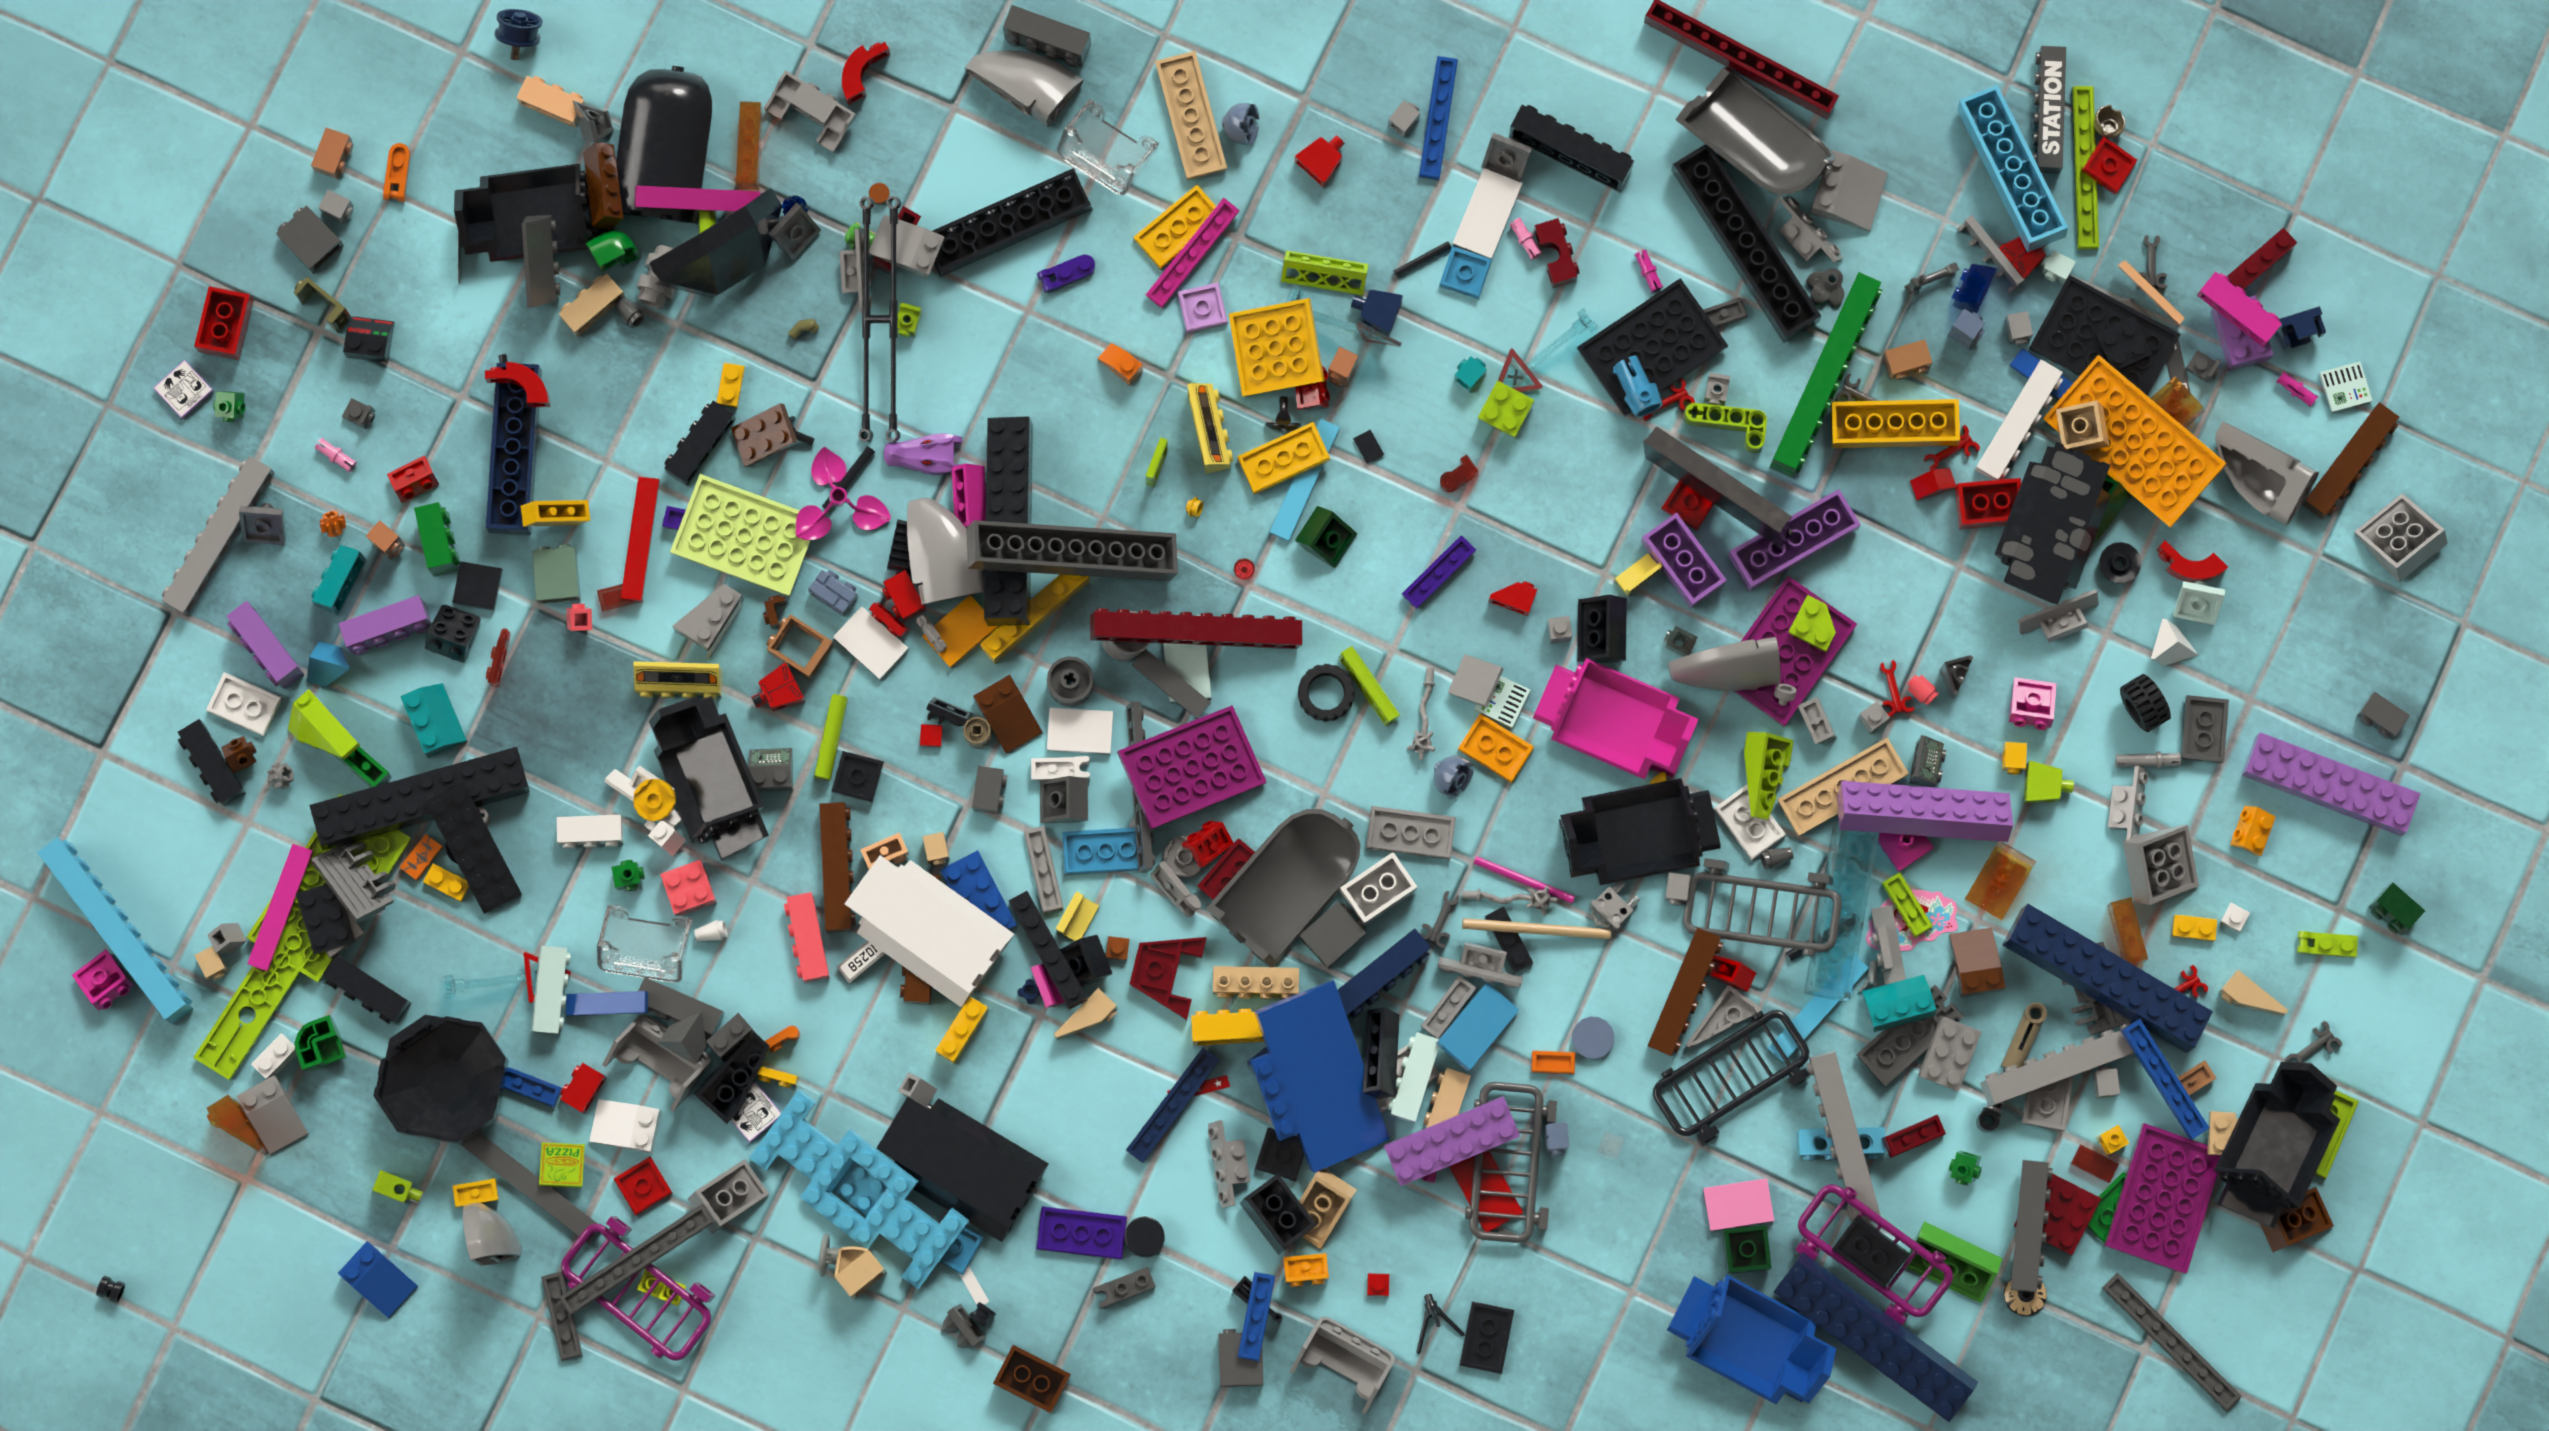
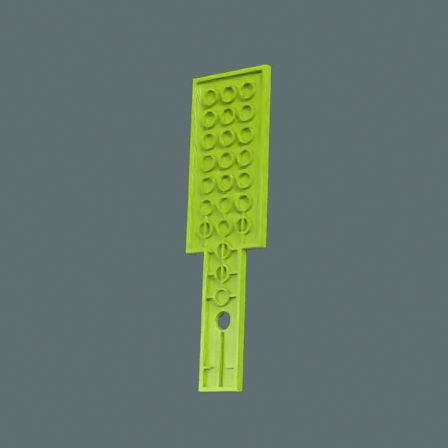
M399 830L352 842L351 844L354 845L363 841L367 847L362 853L371 851L374 855L371 861L366 863L372 872L376 875L386 871L389 875L412 841V838ZM315 831L305 848L314 851L312 858L328 851L322 850L317 832ZM312 858L299 892L327 884L313 866ZM297 897L269 971L267 972L252 966L193 1057L230 1081L299 974L302 972L319 983L335 958L330 959L326 952L314 955ZM271 900L246 937L253 943L257 939ZM251 1007L255 1010L256 1016L252 1022L243 1023L240 1020L239 1013L243 1008Z

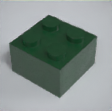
M2393 882L2384 888L2368 906L2375 918L2383 919L2388 924L2387 928L2394 934L2399 933L2400 935L2408 931L2425 912L2419 904Z
M1767 1225L1724 1229L1722 1231L1727 1274L1766 1271L1772 1268Z

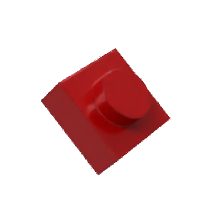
M1368 1273L1367 1296H1389L1390 1274Z

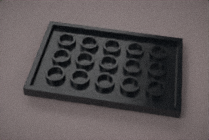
M2069 275L2029 349L2080 376L2098 355L2107 361L2095 334L2135 317L2152 355L2120 369L2118 372L2144 394L2148 395L2181 334Z
M1679 278L1579 345L1577 350L1625 417L1632 411L1624 400L1626 393L1616 373L1613 374V367L1618 362L1624 359L1631 376L1634 377L1628 365L1630 362L1628 357L1637 356L1649 382L1656 383L1658 391L1661 393L1670 385L1676 383L1728 348V344L1685 283Z

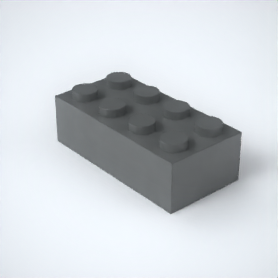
M1011 5L1003 26L1004 38L1010 45L1025 46L1032 53H1038L1039 51L1046 54V57L1052 60H1064L1067 65L1077 67V65L1083 67L1091 47L1089 32Z

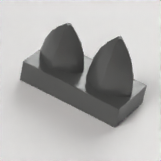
M961 1304L947 1312L948 1315L943 1321L941 1332L952 1333L960 1329L961 1333L957 1340V1347H974L986 1339V1336Z

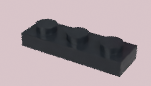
M1504 906L1485 916L1486 920L1512 922ZM1492 931L1502 951L1507 952L1506 959L1514 973L1533 964L1518 933Z

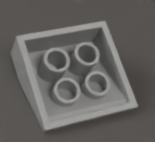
M1831 150L1836 157L1831 164L1833 168L1826 177L1821 175L1810 214L1870 232L1888 173L1851 155Z
M2403 493L2354 531L2355 535L2385 570L2399 582L2448 544L2445 529Z
M2188 825L2141 834L2123 841L2133 901L2135 903L2151 905L2199 886Z

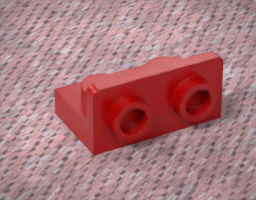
M1322 366L1324 382L1295 387L1297 409L1304 410L1319 406L1323 408L1329 407L1328 373L1324 366Z
M425 455L387 474L401 503L411 500L439 485Z
M1211 820L1204 823L1202 829L1198 832L1190 834L1187 840L1182 843L1183 848L1190 849L1199 867H1204L1233 845L1234 842L1223 822Z

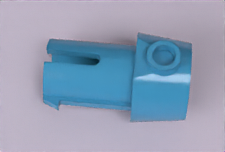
M1630 356L1628 357L1630 360L1628 365L1634 377L1631 376L1624 359L1613 367V374L1616 373L1626 393L1624 400L1635 417H1643L1659 409L1663 403L1656 383L1649 382L1638 357Z

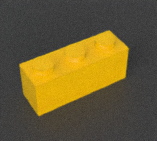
M588 500L533 501L521 506L523 527L577 526L591 521Z
M969 996L936 1048V1053L955 1064L988 1013V1007Z

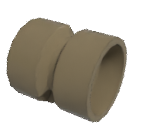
M972 717L967 720L963 732L968 745L977 749L987 746L992 739L990 724L982 717Z

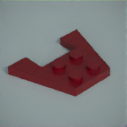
M1207 937L1139 943L1129 985L1187 1020L1192 999L1173 995L1172 989L1181 954L1202 958Z

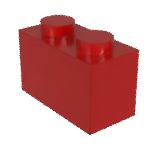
M906 570L883 581L885 588L882 591L887 600L892 599L895 605L892 607V610L897 619L901 617L903 622H906L926 611L925 605L921 604L920 596Z
M582 1063L581 1066L577 1065L571 1074L573 1079L570 1084L566 1083L562 1088L560 1100L585 1114L607 1077Z

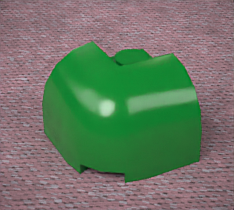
M620 231L603 233L586 243L602 272L619 262L624 267L641 257L631 238Z
M330 1015L308 1022L297 1033L294 1041L295 1051L303 1071L321 1069L331 1063L347 1058L340 1033Z

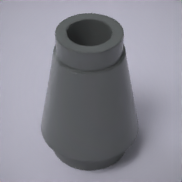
M624 297L619 298L615 302L614 306L627 326L635 328L643 322V311Z
M1790 847L1768 849L1760 854V859L1765 870H1773L1794 859V855Z

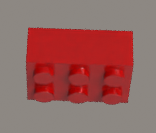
M208 287L194 344L198 352L240 360L254 303L250 294Z
M2021 478L1957 483L1955 497L1959 530L2005 526L2019 491Z

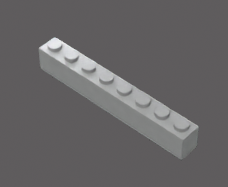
M251 456L241 463L239 467L240 472L236 478L230 481L227 494L219 499L216 512L208 517L205 530L197 535L194 548L186 553L183 566L175 571L173 575L174 581L162 593V601L185 616H188L241 529L240 506L254 507L275 473L270 467Z
M2132 1022L2120 1026V1029L2123 1030ZM2113 1029L2101 1033L2102 1037L2095 1040L2094 1036L2081 1040L2082 1045L2075 1047L2074 1043L2062 1047L2063 1052L2056 1054L2055 1050L2043 1054L2044 1059L2039 1061L2036 1060V1057L2024 1061L2025 1066L2017 1068V1065L2005 1068L2006 1073L1998 1075L1997 1072L1986 1075V1080L1981 1082L1980 1085L1987 1103L1991 1107L2132 1055L2134 1052L2122 1035L2121 1030L2114 1033Z
M1833 1050L1809 1057L1810 1063H1806L1810 1076L1814 1075L1815 1084H1812L1815 1096L1820 1097L1821 1104L1818 1105L1821 1118L1825 1117L1827 1122L1824 1130L1826 1137H1831L1833 1146H1830L1832 1158H1837L1838 1167H1835L1839 1180H1843L1844 1190L1847 1186L1853 1188L1857 1192L1855 1198L1881 1216L1836 1052ZM1851 1205L1847 1209L1849 1220L1853 1221L1860 1213ZM1863 1215L1862 1218H1864L1866 1221H1872L1871 1219Z

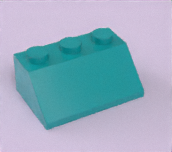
M340 545L338 549L333 551L330 559L332 562L329 568L326 567L321 575L322 582L319 587H315L311 596L313 598L312 602L316 606L337 616L366 561V558L360 551Z
M443 683L421 687L400 696L423 752L428 758L467 742Z
M1924 975L1862 991L1873 1032L1936 1016L1935 1003Z

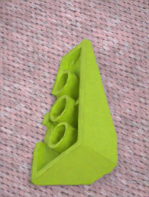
M309 689L293 702L288 730L299 742L307 743L316 749L320 748L328 754L344 760L360 746Z
M1747 732L1744 757L1752 817L1763 820L1769 819L1777 798L1775 794L1778 785H1782L1784 780L1782 777L1785 767H1789L1794 740L1766 732Z

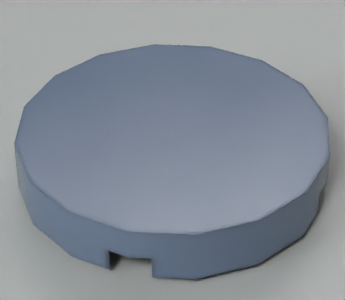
M1590 1016L1576 1024L1572 1032L1571 1041L1579 1055L1586 1059L1596 1060L1610 1052L1614 1044V1033L1607 1021L1599 1017Z

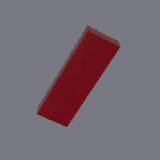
M1937 1114L1885 1136L1882 1140L1889 1157L1892 1158L1939 1138L1946 1133Z

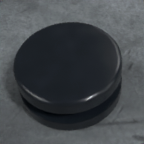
M1147 1216L1138 1217L1131 1221L1126 1228V1245L1136 1256L1151 1257L1157 1254L1164 1245L1165 1234L1163 1227L1154 1218Z

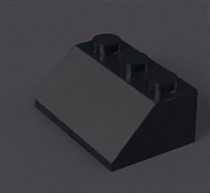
M1609 594L1578 599L1577 662H1584L1586 658L1597 663L1626 661L1627 598Z
M1279 1174L1269 1179L1240 1202L1242 1208L1278 1255L1317 1226Z

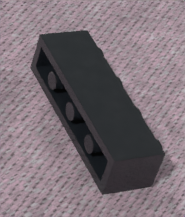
M714 400L711 404L705 405L701 412V418L692 423L688 436L686 438L683 437L679 441L675 454H670L664 463L666 465L664 467L666 473L685 486L690 483L736 419L732 412Z
M200 719L178 731L181 737L177 739L184 750L188 749L191 756L188 758L194 768L199 767L202 774L199 776L205 786L210 785L213 790L210 794L216 804L220 802L223 806H226L246 794L205 724Z
M339 955L335 956L323 974V977L327 979V985L335 990L340 987L345 991L344 996L352 1001L357 998L363 1002L361 1007L371 1013L373 1010L380 1013L379 1018L388 1024L391 1021L397 1024L411 1004L410 1001Z
M1385 1007L1367 1010L1363 1093L1376 1099L1395 1097L1400 1014Z

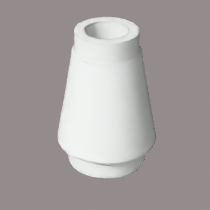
M715 920L694 930L697 942L718 941L728 936L727 927L723 920Z

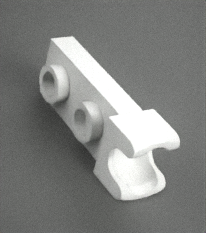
M1090 757L1031 758V779L1036 781L1074 776L1088 778L1089 780L1090 773L1082 772L1080 767L1089 764Z

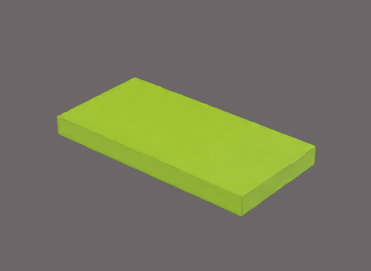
M2338 1091L2334 1093L2335 1099L2330 1111L2340 1119V1122L2315 1173L2316 1176L2324 1180L2328 1176L2359 1103L2358 1100Z

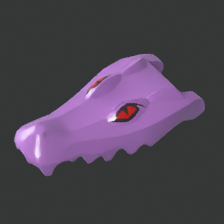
M942 433L903 442H889L884 448V460L888 466H903L906 469L921 471L924 474L942 475L952 473L951 467L961 465L954 464V444H962V437Z

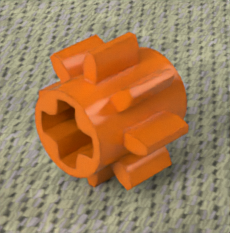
M337 511L326 512L322 516L323 519H320L321 532H327L329 537L339 536L343 533V529H346L344 515L339 516Z

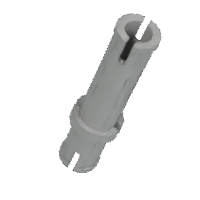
M2158 751L2156 754L2115 755L2116 768L2156 766L2158 769L2162 766H2181L2180 753L2161 754V751Z

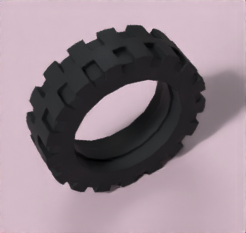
M1324 664L1314 666L1300 680L1298 687L1300 706L1308 716L1310 715L1315 720L1328 722L1331 720L1335 721L1341 716L1343 717L1351 708L1354 700V685L1351 677L1348 676L1344 669L1342 670L1336 665ZM1321 676L1336 678L1344 689L1342 702L1330 710L1317 708L1309 698L1308 690L1311 683Z

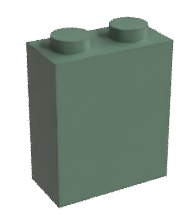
M562 544L555 549H550L549 546H542L532 551L537 603L548 604L581 600L577 550L575 547H571L570 544Z

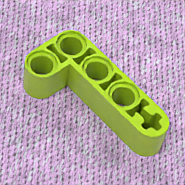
M1691 403L1686 407L1684 420L1688 425L1745 432L1744 445L1748 452L1757 453L1763 448L1767 425V416L1763 411L1701 403ZM1692 411H1696V418H1692ZM1704 411L1706 412L1705 420L1702 419ZM1714 412L1718 413L1720 420L1713 421L1709 415ZM1738 415L1741 418V422L1733 423L1730 417ZM1758 417L1761 419L1762 424L1756 426L1752 423L1751 419ZM1757 438L1760 441V445H1751L1749 439Z

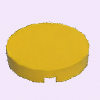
M649 779L639 784L634 791L633 804L636 812L642 818L649 821H658L670 816L675 808L676 796L671 785L664 780Z

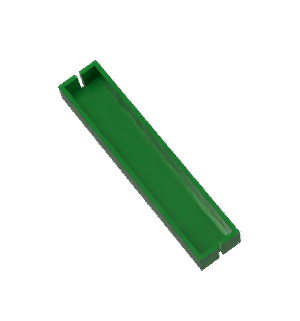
M1858 272L1769 468L1791 478L1794 473L1799 474L1806 459L1802 455H1808L1814 441L1811 436L1816 437L1823 422L1819 418L1820 416L1824 418L1830 407L1831 401L1828 399H1833L1840 385L1837 379L1842 380L1849 364L1845 362H1850L1857 347L1854 342L1859 343L1866 328L1862 324H1868L1874 310L1871 305L1876 306L1883 291L1879 288L1882 282Z

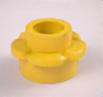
M1194 497V499L1187 502L1186 512H1188L1190 517H1199L1203 510V501L1198 500V497Z

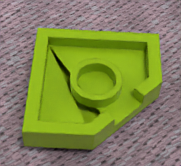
M1807 595L1788 634L1826 653L1836 631L1827 605Z

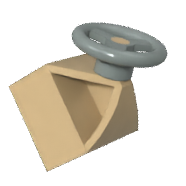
M829 1234L823 1235L819 1255V1275L821 1277L826 1275L828 1264L836 1265L834 1277L853 1300L887 1273L869 1249L856 1246L841 1247L840 1249L833 1247L831 1249Z

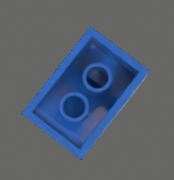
M368 1241L338 1272L346 1282L388 1318L418 1287L415 1282Z

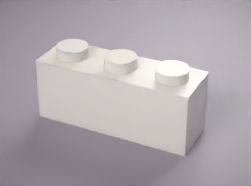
M621 815L557 817V843L560 846L563 845L564 849L576 848V845H584L585 848H595L597 844H605V847H617L618 843H624L623 817Z

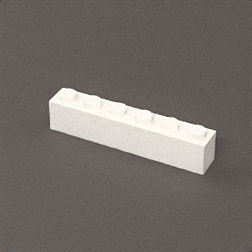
M2040 360L1976 466V471L1991 480L2004 479L2009 471V468L2006 467L2010 460L2015 461L2020 452L2017 449L2021 442L2025 444L2031 434L2028 431L2031 424L2036 426L2042 415L2039 414L2042 406L2047 408L2053 398L2049 395L2052 389L2057 390L2063 379L2060 378L2063 373L2062 371Z

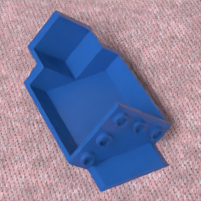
M1727 1274L1722 1281L1718 1280L1715 1286L1693 1276L1667 1328V1331L1687 1341L1685 1345L1688 1347L1686 1357L1774 1404H1777L1784 1394L1801 1403L1803 1400L1810 1403L1830 1378L1836 1348L1814 1337L1816 1324L1809 1318Z

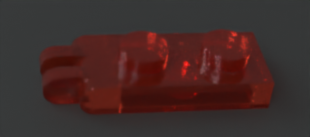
M505 628L500 632L496 647L493 646L492 666L488 667L486 671V679H488L489 685L498 688L511 636L508 629Z

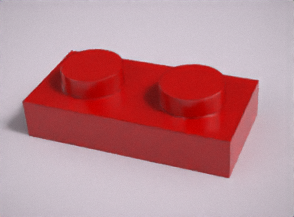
M874 602L870 606L871 616L879 623L883 621L888 626L887 630L895 637L898 635L900 637L905 636L910 631L907 626L879 602Z

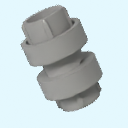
M658 245L654 253L648 254L644 265L649 270L648 275L641 274L636 286L640 290L638 300L641 303L653 308L662 309L666 301L672 300L676 289L655 284L660 280L653 273L649 263L673 248Z

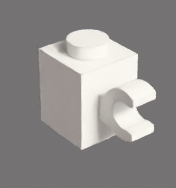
M648 820L644 824L651 831L648 836L671 856H674L686 841L684 837L663 820H660L658 824Z

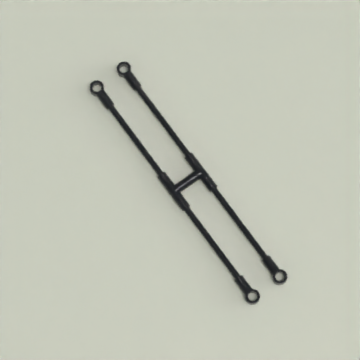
M894 196L889 197L886 202L890 208L891 300H889V315H871V301L869 300V225L871 224V209L874 206V200L870 197H862L859 202L863 213L862 224H864V300H862L864 371L862 430H860L858 436L864 442H869L873 439V432L870 430L869 338L870 327L874 323H889L891 414H889V430L886 432V438L888 441L896 442L901 436L897 430L896 338H898L896 226L898 224V208L901 206V200ZM895 199L896 205L893 207L892 201ZM866 200L869 201V205L867 207L865 206ZM865 432L868 433L867 439L864 438ZM892 432L895 433V438H894V439L891 438V433H892Z

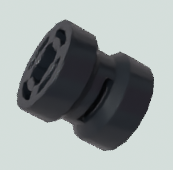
M103 1276L98 1285L96 1296L101 1298L107 1297L111 1302L118 1303L123 1295L125 1283L115 1282L110 1277Z

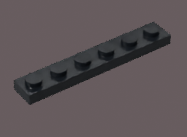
M1028 891L1008 900L1067 1008L1070 1010L1087 1001L1085 993Z

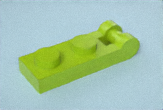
M2298 931L2300 941L2299 946H2297V953L2357 957L2358 936ZM2308 940H2313V947L2308 946Z

